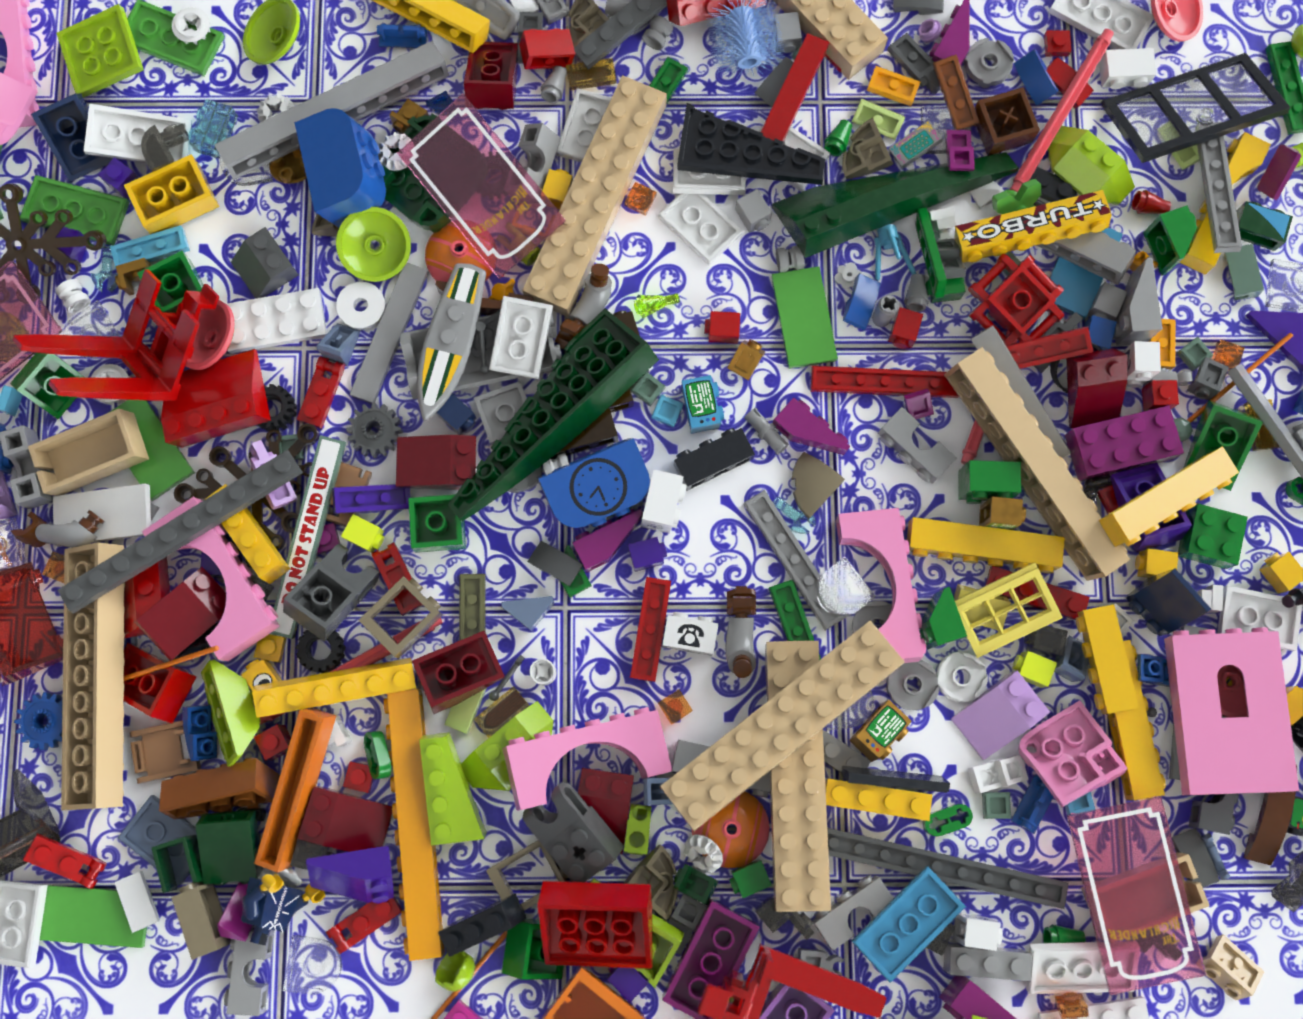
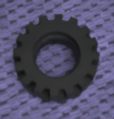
M309 630L304 631V635L298 638L299 644H296L298 652L296 656L299 658L300 664L310 671L327 673V671H332L336 666H339L341 659H344V650H346L343 644L344 640L335 630L326 639L330 643L331 653L324 660H316L311 655L312 644L320 638Z

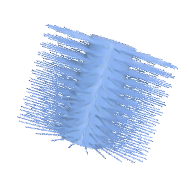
M741 0V6H733V10L724 6L731 11L729 14L725 13L723 14L725 16L714 17L718 18V20H707L714 21L710 23H717L719 25L712 24L716 28L719 27V29H709L715 30L711 32H715L713 34L720 37L710 38L716 39L712 41H717L715 43L721 46L712 48L720 50L721 48H726V50L721 51L720 55L722 56H719L718 53L712 55H717L714 57L721 59L728 57L724 60H731L732 63L729 65L735 64L734 66H737L735 67L736 69L738 67L742 68L741 72L743 69L748 70L754 67L757 70L756 66L762 63L761 61L767 62L765 59L778 58L770 55H783L778 54L782 52H775L780 50L774 46L779 47L782 45H777L780 44L777 43L779 41L774 40L772 37L777 38L780 36H775L778 35L775 34L777 32L770 29L778 28L773 27L777 25H773L775 23L770 21L777 18H771L775 16H771L773 14H770L768 11L758 13L762 11L761 6L753 10L756 7L754 4L749 7V3L746 6L743 3L742 6Z

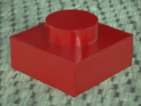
M1046 30L1044 34L1045 57H1069L1071 53L1070 30Z
M350 761L343 787L370 793L373 778L371 777L369 766Z

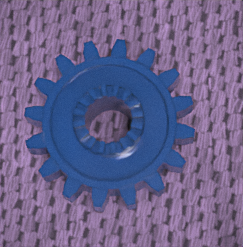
M43 692L42 697L37 694L32 695L33 702L23 701L26 708L24 710L17 709L16 711L21 715V719L14 720V723L20 724L21 727L15 731L16 734H24L21 739L22 743L30 742L29 748L39 747L40 750H48L49 746L50 748L59 747L58 742H62V695H51V693ZM45 716H48V724L44 727L43 719Z

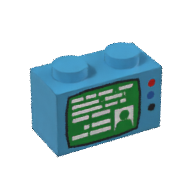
M711 375L682 380L681 389L690 433L694 434L720 429L721 421L724 420L722 405L718 406L716 397H719L717 382H712Z

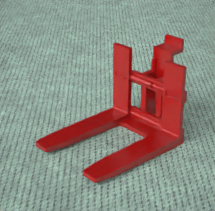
M145 269L121 337L27 334L14 335L13 342L22 351L119 358L137 377L50 379L48 385L57 395L99 399L176 400L181 388L179 381L187 359H191L195 349L192 345L200 325L198 322L201 309H216L220 297L208 284H204L201 291H185L183 300L179 303L176 313L162 312L155 305L161 282L150 270ZM149 318L158 326L151 349L142 342Z
M759 944L751 970L749 969L746 980L743 979L742 973L732 969L730 977L724 975L722 987L706 984L698 1006V1014L714 1019H759L772 980L851 1011L877 1018L881 1017L886 997L862 983ZM730 997L734 998L732 1003L729 1002Z

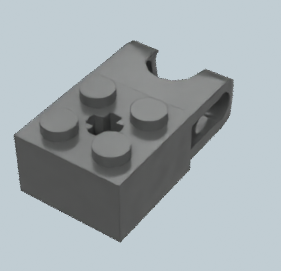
M337 544L320 563H317L283 600V612L324 642L375 586L380 575V571L373 566H367L359 573L346 571L343 565L347 561L348 549L342 544Z
M561 782L553 789L551 799L558 813L549 812L545 807L539 805L525 809L523 821L572 882H586L613 863L624 848V845L592 806L588 807L569 783Z

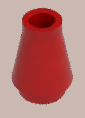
M1147 190L1135 193L1131 208L1136 210L1137 214H1163L1170 211L1171 202Z

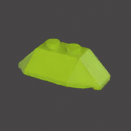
M1066 126L1060 127L1048 148L1051 170L1063 181L1069 183L1080 195L1103 190L1108 203L1119 205L1135 188L1126 161L1089 130Z
M209 660L202 669L201 676L205 684L208 705H211V716L220 748L227 766L230 767L242 756L260 728V717H256L252 691L248 688L246 679L218 661Z
M538 701L513 717L461 763L465 777H467L468 782L473 788L510 791L512 789L502 748L509 746L508 741L524 737L526 742L534 740V734L549 731L550 736L552 735L554 720Z

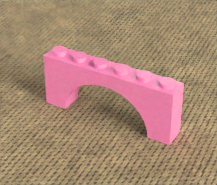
M0 0V32L3 34L7 45V63L3 74L35 88L38 92L37 84L33 77L36 67L31 55L34 45L29 33L32 23L27 11L30 2L29 0ZM35 98L19 128L37 125L31 113L39 110Z
M193 496L144 529L142 533L144 536L150 534L201 503L202 500ZM220 523L178 550H201L216 563L222 573L226 586L225 610L217 627L205 638L210 647L216 645L219 647V650L214 652L218 660L230 661L279 628L280 625L276 620L278 618L276 611L271 605L267 606L263 599L265 597L264 591L258 584L253 583L250 578L252 576L251 570L244 562L241 563L237 555L240 553L237 547L231 541L228 542L225 537L227 531Z
M899 508L838 514L836 528L839 545L855 546L870 553L883 566L890 580L892 588L891 611L887 621L878 630L905 663L919 662L923 658V654L926 653V643L924 638H920L919 629L922 628V619L920 613H916L915 608L918 596L916 588H912L911 584L914 572L912 564H908L907 560L910 550L909 542L907 539L904 540L903 531L905 530L904 516H900Z
M649 707L634 710V716L625 717L624 713L609 716L610 721L600 723V719L584 722L585 727L575 729V725L559 728L560 733L551 736L549 731L534 734V740L525 742L524 737L509 740V746L502 749L516 810L519 811L547 804L546 785L553 767L568 751L585 744H604L622 751L635 763L642 779L672 772L658 710L649 711Z

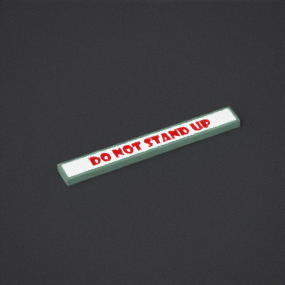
M322 435L319 437L286 560L291 569L282 575L274 605V610L278 615L276 620L280 627L271 632V634L290 639L295 638L298 623L283 612V600L314 566L332 499V488L335 487L347 443L345 441Z

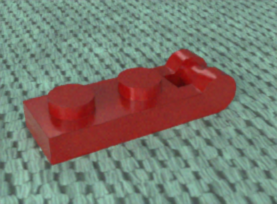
M322 356L318 358L314 375L297 417L299 422L311 424L320 429L323 428L345 369L344 363L338 361L333 363L328 358ZM326 371L332 372L330 379L324 377Z
M395 542L387 545L388 548L382 551L377 550L371 553L389 590L403 576L409 581L412 579ZM393 557L395 562L386 566L385 560ZM406 587L393 599L402 616L423 606Z
M38 833L23 857V861L76 881L90 889L95 887L99 872H103L107 865L105 861ZM83 864L90 867L87 874L80 872Z
M395 896L384 903L369 902L325 933L329 939L332 938L337 945L335 949L340 955L399 915L403 909ZM345 928H348L352 934V937L348 940L345 939L341 932Z

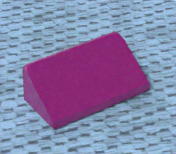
M1280 144L1257 189L1270 198L1277 200L1301 158L1300 152L1297 149Z
M238 883L220 918L218 930L221 937L246 942L253 928V925L243 923L241 920L243 912L242 899L246 895L248 884Z

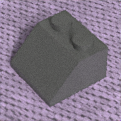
M266 227L245 239L231 261L256 299L266 297L299 275Z

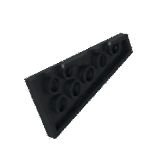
M686 104L677 170L817 185L823 184L825 158L801 148H791L784 145V142L776 138L771 140L764 137L761 132L731 120L724 121L714 117V113L709 111L704 113L695 109L694 105Z

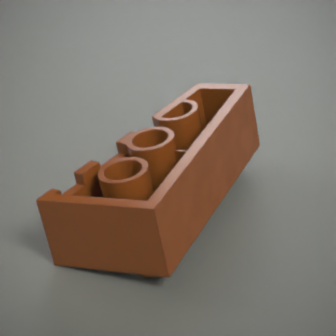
M246 758L243 762L235 763L230 767L225 763L218 768L210 770L200 769L196 773L189 775H175L172 779L161 781L159 811L172 819L202 816V814L208 813V810L214 812H233V807L237 806L247 807L248 810L260 809L261 803L270 802L272 805L280 774L257 758Z

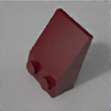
M484 42L474 53L469 52L464 78L467 108L514 109L518 43Z
M1114 348L1066 358L1069 428L1073 429L1119 418L1128 380L1127 354Z
M450 434L397 437L395 487L459 490L467 479H472L476 474V436Z
M200 567L139 617L135 623L171 661L222 618L226 606V592L203 567Z
M485 630L412 660L433 715L463 702L505 678Z
M582 768L578 790L579 796L588 807L592 806L624 845L634 775Z
M314 786L297 839L348 852L383 847L393 815L392 806L327 787Z

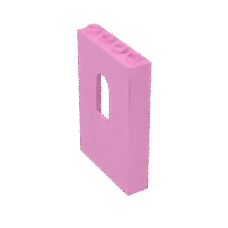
M1267 627L1253 628L1251 632L1242 633L1241 628L1226 629L1225 633L1216 634L1214 629L1200 630L1199 634L1189 635L1188 630L1172 632L1173 635L1165 638L1164 641L1182 795L1299 791L1278 631L1268 632ZM1225 665L1237 667L1243 675L1248 717L1222 718L1217 674L1219 669Z

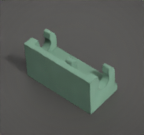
M1253 244L1243 245L1240 252L1224 253L1234 289V299L1242 300L1259 297L1264 287Z

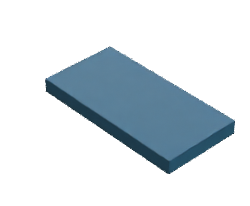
M1111 228L1101 231L1120 242L1123 235ZM1058 256L1049 278L1056 285L1060 284L1064 291L1056 298L1054 303L1060 310L1071 315L1077 312L1083 318L1082 320H1084L1088 315L1103 278Z
M926 866L851 942L891 983L966 906Z

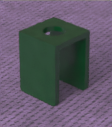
M196 835L184 836L151 847L163 893L178 889L168 848L183 843L193 883L203 881Z

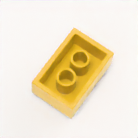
M192 154L124 185L143 227L149 234L182 225L220 207L201 166Z

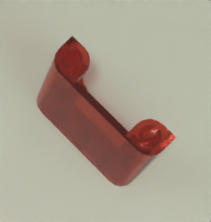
M32 562L0 571L1 686L16 682L63 660V638L56 634L40 593L39 584L43 583V578L40 570L34 569Z

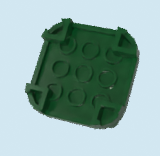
M433 113L431 116L424 115L418 118L413 116L407 121L410 127L407 128L404 134L416 146L443 121ZM447 124L416 150L419 156L415 159V162L457 213L481 187L489 173L486 159L480 150ZM398 147L396 149H389L393 155L395 153L403 154ZM412 162L406 168L398 171L389 170L382 164L385 170V176H383L386 187L385 200L415 225L436 233L455 217Z

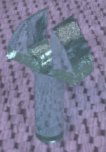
M110 246L103 248L101 271L98 274L91 273L92 281L100 292L103 291V282L106 278H108L107 289L111 293L117 287L115 276L118 274L112 273L113 257Z
M775 498L773 501L774 505L793 521V526L790 530L799 534H809L810 531L802 527L800 520H807L815 527L814 516L812 515L808 519L802 512L795 510L782 498Z

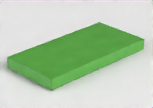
M137 0L127 18L137 50L205 77L225 38L223 32L210 28L211 32L205 35V40L201 39L197 41V44L193 42L186 44L182 40H178L173 33L172 21L176 15L175 13L145 1ZM188 21L186 22L188 24L189 29L191 28L195 31L197 30L196 25H193Z
M35 175L22 209L20 220L24 223H29L30 214L41 210L47 214L48 221L40 227L48 229L55 221V213L58 210L67 209L72 213L73 220L64 227L78 230L83 235L88 231L99 230L105 234L106 244L113 246L117 240L130 202L126 198ZM62 212L60 218L66 222L67 215ZM36 214V216H35L36 221L39 222V223H41V222H42V217H41V215ZM91 236L89 239L96 241L95 237Z
M820 266L772 274V285L788 368L836 362L838 357Z
M127 400L112 410L123 409L135 415L149 460L132 466L129 469L139 484L150 485V500H156L195 474V471L177 446L165 443L162 422L147 400Z
M47 884L39 940L134 948L145 947L147 927L132 933L117 890Z

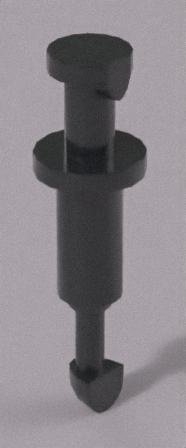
M1303 588L1290 590L1288 595L1282 598V604L1287 608H1291L1294 605H1302Z

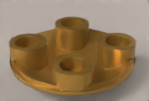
M300 148L269 163L271 175L279 182L292 184L307 178Z

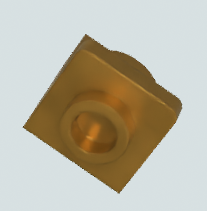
M410 99L405 101L397 113L391 111L389 114L392 127L401 134L410 127L407 123L413 116L418 118L429 115L426 109Z
M141 258L116 266L118 275L115 276L117 286L120 290L123 289L129 296L134 295L131 281L140 282L141 280L137 273L152 265L145 258Z
M752 339L742 341L727 368L749 380L765 354V351L761 349L763 346Z

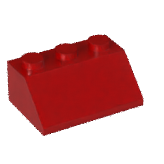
M167 557L125 582V638L146 635L136 625L135 621L170 593Z

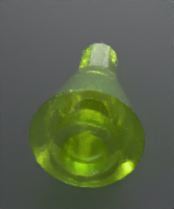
M678 293L667 296L638 294L637 300H634L635 312L637 315L640 314L642 318H645L667 305L680 303Z

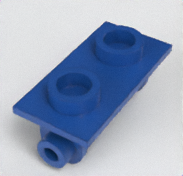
M382 23L377 25L379 47L418 48L427 42V29L421 27V24L396 25Z
M1034 775L1011 819L1012 822L1035 834L1053 799V795L1040 777Z

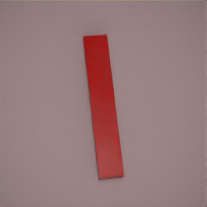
M807 33L761 130L764 137L771 140L776 138L784 142L829 47V41Z
M832 366L811 367L810 392L904 396L928 389L931 397H959L944 376L947 372Z

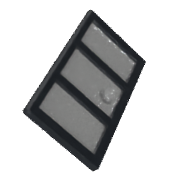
M1247 53L1239 54L1101 102L1102 108L1142 163L1288 114L1291 108Z

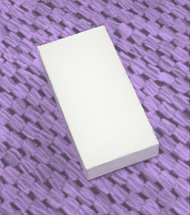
M143 871L114 882L132 933L160 921Z

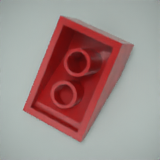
M127 643L124 649V676L168 661ZM172 665L124 681L123 701L150 717L173 724L197 676L176 665Z

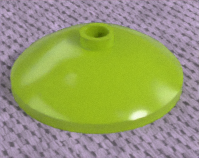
M266 0L254 11L247 22L243 34V49L251 61L259 65L270 64L281 59L291 49L300 28V14L296 4L291 0Z
M370 207L365 211L350 214L345 218L337 233L336 249L341 263L352 275L365 281L379 282L394 277L405 267L411 252V239L405 224L398 216L383 208ZM373 241H378L380 244L377 250L371 248Z

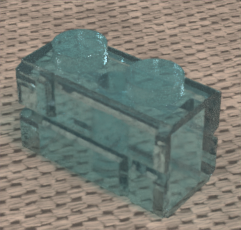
M208 99L205 100L203 107L200 106L197 110L196 126L190 129L188 135L189 144L194 151L222 159L215 144L229 138L232 134L238 117L233 107Z

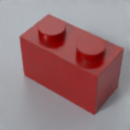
M570 29L523 30L519 47L524 69H551L555 66L571 67L575 51Z

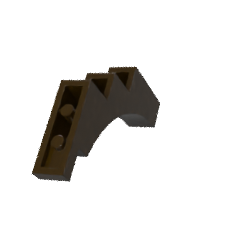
M618 311L613 314L639 335L632 311ZM630 388L584 431L550 459H556L562 453L568 456L617 442L618 434L611 413L634 407Z

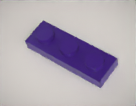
M396 484L332 488L334 514L409 509L408 498H411L410 488L395 487Z

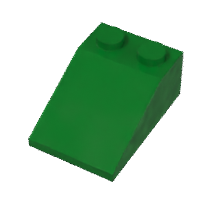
M1208 400L1198 422L1183 468L1223 446L1240 473L1263 421L1256 416ZM1239 473L1231 477L1232 483L1223 487V489L1231 491Z

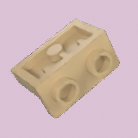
M1224 934L1217 936L1207 956L1197 959L1195 963L1208 978L1212 979L1229 997L1236 1001L1253 996L1265 972Z

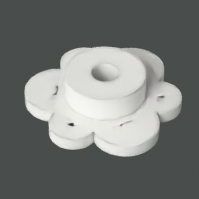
M848 263L846 266L841 265L838 267V273L835 275L834 280L837 284H842V288L847 290L850 287L853 288L855 277L859 273L862 274V272L857 270V266L854 263Z
M288 868L278 873L274 871L272 873V876L278 874L284 882L283 885L294 888L295 885L300 886L302 884V880L297 877V873L293 869Z

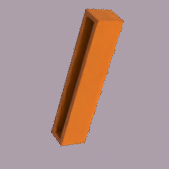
M316 708L299 710L254 864L277 873L292 867L300 839L297 838L313 787L317 784L336 715Z

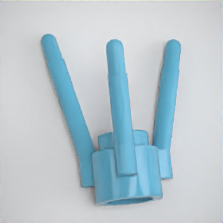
M888 224L880 227L877 230L878 237L874 239L876 246L875 279L877 281L880 280L881 246L884 249H893L898 260L901 259L900 249L911 274H917L902 243L901 236L897 232L896 225Z

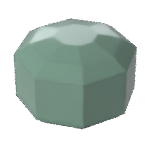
M1182 417L1174 419L1180 441L1188 440L1193 432L1190 422Z

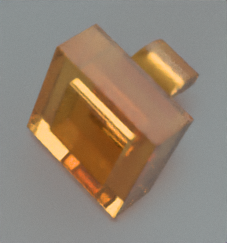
M635 182L624 202L625 206L646 216L657 196V192Z

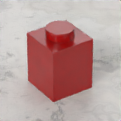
M899 307L895 314L888 342L893 343L897 348H912L917 339L923 314Z
M711 311L710 319H705L704 334H709L708 342L738 344L740 313Z
M1152 380L1142 388L1143 412L1165 406H1170V409H1173L1179 405L1177 380Z
M277 724L254 736V739L264 759L275 760L287 753L291 736L285 725Z

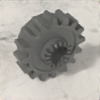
M375 402L372 403V407L369 409L363 404V411L360 413L355 409L356 418L348 419L352 427H347L346 431L352 435L347 439L350 443H355L353 448L356 451L361 450V454L365 457L369 453H371L373 458H377V455L380 453L385 457L387 456L386 451L389 449L395 450L394 444L397 442L398 434L403 433L402 428L397 426L401 423L399 417L394 418L396 415L393 409L388 411V407L385 404L380 409ZM380 426V430L376 435L369 434L371 428Z

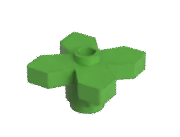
M1032 179L1023 183L1018 192L1005 190L992 197L993 209L999 214H1006L1034 207L1033 204L1041 196V183L1036 179Z

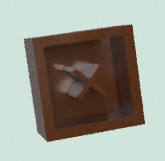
M1024 87L978 100L975 105L980 122L976 127L987 156L1030 144L1040 131Z

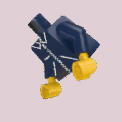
M266 874L261 880L250 877L246 895L242 899L243 912L241 916L243 923L255 926L250 942L266 946L270 930L284 932L293 915L309 903V899L313 903L321 902L326 896L325 892L312 888L308 884L304 894L302 893L303 890L284 886V882L278 874L273 876Z

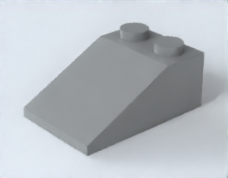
M1152 257L1147 258L1129 277L1125 288L1127 295L1117 317L1114 319L1117 322L1113 335L1116 346L1131 345L1134 341L1148 342L1163 329Z

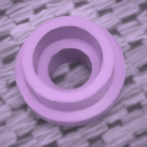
M925 20L918 30L920 39L925 43L936 40L942 31V25L937 20Z

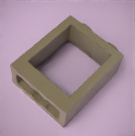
M404 576L358 620L398 659L443 616L438 610L441 605L432 596L427 599L421 593L424 588L414 578L409 581ZM406 587L430 613L398 644L374 618Z
M539 840L486 870L501 900L514 894L501 869L539 847L558 882H568V876ZM540 893L521 903L524 911L538 903Z
M202 881L179 888L180 894L171 898L191 960L230 945L231 939L221 937L219 934L218 922L223 915V910L215 886L213 884L204 885Z

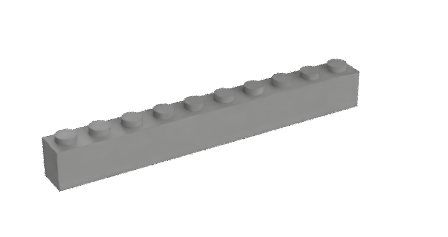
M428 42L259 124L249 127L238 134L226 138L215 144V147L233 180L299 149L300 146L294 122L330 108L340 109L357 121L449 77L446 62L434 42Z

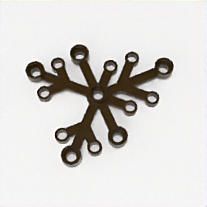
M10 183L0 188V199L6 203L10 230H8L0 223V237L6 241L7 248L6 253L0 259V278L5 275V271L16 258L20 284L30 293V298L34 303L40 299L41 292L36 285L31 283L27 258L38 266L39 273L43 276L55 274L56 265L52 261H47L33 249H43L63 265V269L67 274L75 275L81 271L80 262L71 259L59 248L86 246L89 250L97 251L105 247L107 242L106 236L99 230L88 231L84 236L57 237L64 226L73 220L72 213L67 209L58 210L55 213V221L41 238L31 239L40 226L47 223V214L41 210L32 212L29 216L30 222L22 231L17 204L23 199L21 187ZM6 190L12 192L11 199L7 198ZM62 212L67 215L66 222L60 218ZM36 214L41 215V217H42V222H41V223H39V222L36 221V219H35ZM91 236L95 237L96 245L90 243L89 239ZM16 240L21 243V249L15 247ZM70 263H73L75 265V271H71L69 269ZM45 264L50 266V273L44 270ZM6 279L0 283V292L5 294V300L0 299V304L7 303L11 299ZM18 288V299L24 304H30Z
M303 424L299 427L297 431L298 439L288 449L294 459L307 445H313L318 441L319 431L313 425ZM270 430L266 434V440L269 443V452L272 451L274 455L278 456L280 454L279 443L282 442L283 435L277 430ZM308 432H313V438L307 440L306 434ZM278 434L277 441L272 442L271 436ZM217 446L210 451L209 460L213 465L219 468H226L236 479L246 475L232 461V455L229 450L222 446ZM249 452V459L252 458L251 452ZM225 454L226 459L223 462H219V456ZM312 462L299 465L303 472L299 476L305 475L309 478L307 468L312 466ZM202 468L197 471L196 479L209 488L195 489L187 483H182L174 489V498L182 504L193 496L198 499H205L222 487V485L214 479L211 471ZM207 472L208 478L202 481V474ZM291 480L290 484L297 486L295 494L298 496L302 491V487L298 482ZM186 491H190L191 493L188 499H184V493ZM266 496L252 504V515L272 543L275 538L280 539V544L276 546V549L280 550L284 547L285 540L282 536L274 534L263 524V503L281 519L282 528L289 533H294L295 527H290V522L293 519L297 520L299 515L295 512H288L284 507L272 510ZM246 560L247 566L253 569L249 562Z

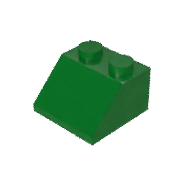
M1188 205L1160 214L1143 232L1154 260L1158 262L1161 276L1166 275L1185 257L1197 229L1195 215L1190 212Z
M36 352L10 384L18 392L59 419L77 397L57 395L48 385L50 379L86 377L57 355Z
M950 586L933 595L922 618V628H920L919 632L920 638L925 640L927 650L967 636Z
M525 919L507 931L502 974L521 980L562 979L564 965H545L539 920Z

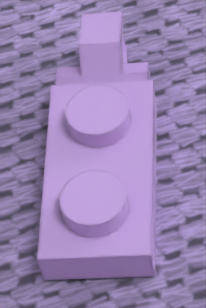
M262 440L252 443L249 448L252 454L250 463L253 470L277 456L272 451L267 453ZM290 481L266 495L272 510L294 503L297 500Z

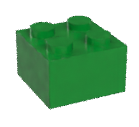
M183 251L146 268L161 282L155 305L162 312L176 313L179 303L183 300L185 291H201L204 285L192 261ZM144 270L137 273L140 280L142 279Z
M969 460L958 471V500H966L967 504H981L982 501H987L992 496L1014 498L1021 493V462Z
M456 494L408 498L411 549L415 553L466 549L465 520L462 522L448 507V504Z
M1199 503L1186 510V515L1192 525L1183 539L1180 540L1178 557L1223 569L1237 566L1239 564L1248 516Z

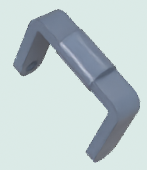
M1208 833L1200 836L1212 859L1218 877L1221 880L1230 878L1231 876L1225 869L1219 852L1214 845L1212 835Z

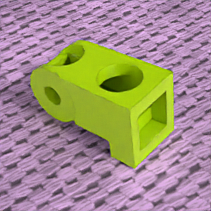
M631 804L624 853L647 856L652 806Z

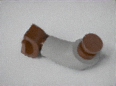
M597 263L591 267V273L585 279V287L578 303L568 319L560 325V332L555 342L560 344L561 348L564 349L605 308L609 301L612 280L608 276L609 268L605 264Z
M89 510L87 512L89 514L88 517H83L79 522L73 520L72 523L47 524L46 521L31 511L27 515L33 520L31 525L24 530L17 529L11 530L16 539L34 548L44 546L46 543L73 548L95 541L98 538L94 535L99 529L97 525L99 523L103 524L105 521Z
M736 586L735 589L727 591V614L735 615V617H729L725 645L726 661L732 673L738 678H746L756 667L753 645L754 617H748V615L756 614L755 589L747 588V586Z

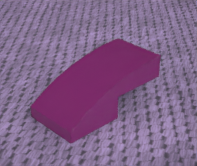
M947 130L945 143L949 171H974V147H972L971 130Z

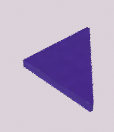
M1248 312L1245 316L1275 345L1289 333L1293 334V337L1279 349L1303 372V313Z

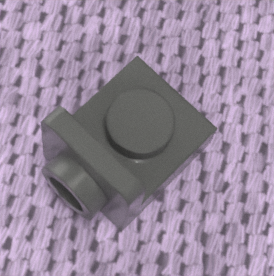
M1205 357L1201 361L1196 377L1188 386L1187 391L1199 399L1211 400L1220 392L1229 367Z

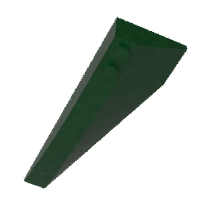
M1007 152L974 158V171H949L948 163L822 185L772 204V208L804 257L807 258L915 214L918 208H930L1016 173L1019 168Z
M606 308L602 310L564 348L566 353L561 359L555 360L551 366L553 369L546 379L542 378L537 384V392L533 397L526 399L505 427V435L500 441L496 439L491 446L493 450L485 461L481 460L476 466V474L472 479L465 481L448 504V507L463 522L506 493L552 458L594 422L659 360L648 343Z

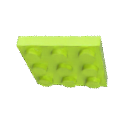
M119 4L56 33L75 93H80L83 98L144 70L124 8Z

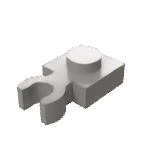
M1161 368V372L1143 385H1147L1152 380H1177V386H1187L1188 382H1193L1192 372L1176 373V371H1167L1166 368Z
M798 948V959L842 976L840 971L833 970L834 963L844 962V959L840 956L831 955L826 959L827 952L823 950Z

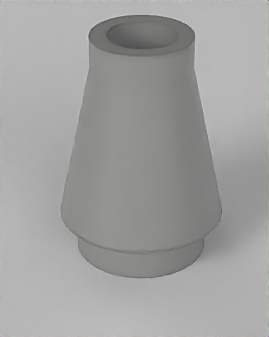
M555 66L540 88L541 97L545 101L557 103L562 99L567 75L565 68Z
M913 274L911 276L904 300L908 310L921 312L929 304L925 283L926 277L923 274Z

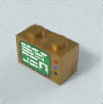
M992 496L980 505L979 526L1014 530L1022 525L1026 518V508L1023 507V499Z
M887 700L875 710L849 741L871 762L879 758L884 760L893 750L890 747L895 740L901 741L907 735L909 730L906 727L912 721L890 700Z

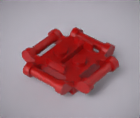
M1002 254L997 259V263L977 283H973L968 288L970 294L981 302L968 316L973 321L976 320L984 329H987L994 325L983 313L988 309L989 315L1003 329H1008L1011 332L1008 336H1005L994 325L1005 345L1012 344L1016 339L1019 342L1040 338L1055 322H1060L1064 318V313L1054 303L1064 289L1060 284L1056 285L1034 262L1035 259L1030 254L1019 265L1008 255ZM1006 269L1010 274L988 294L984 289ZM1047 311L1048 316L1028 335L1026 331Z

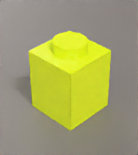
M353 514L341 537L373 553L375 549L378 550L384 541V531L380 527Z
M1026 651L1016 656L1012 669L1018 671L1026 682L1044 688L1049 687L1057 662Z

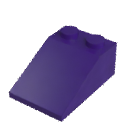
M1157 462L1111 474L1110 479L1118 507H1121L1166 479ZM1178 510L1176 512L1178 517L1167 523L1159 522L1160 528L1148 535H1145L1144 532L1140 534L1141 540L1132 544L1135 551L1138 552L1182 540L1192 525L1185 511Z
M389 846L306 859L310 886L312 888L366 903H384L394 898Z

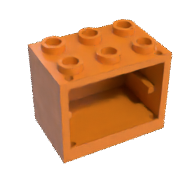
M584 966L578 967L541 1017V1019H646L644 1014Z

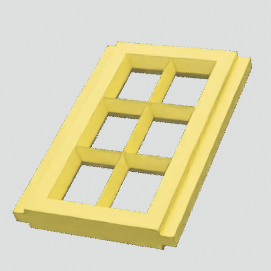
M1035 562L955 600L967 633L966 637L977 658L1062 619L1061 613ZM1033 579L1039 592L1019 601L1013 588ZM1009 591L1015 604L995 613L989 600ZM1042 597L1047 610L1028 618L1022 605ZM984 603L989 616L970 624L965 611ZM1017 608L1023 621L1003 630L997 617ZM992 620L998 633L979 641L973 629Z

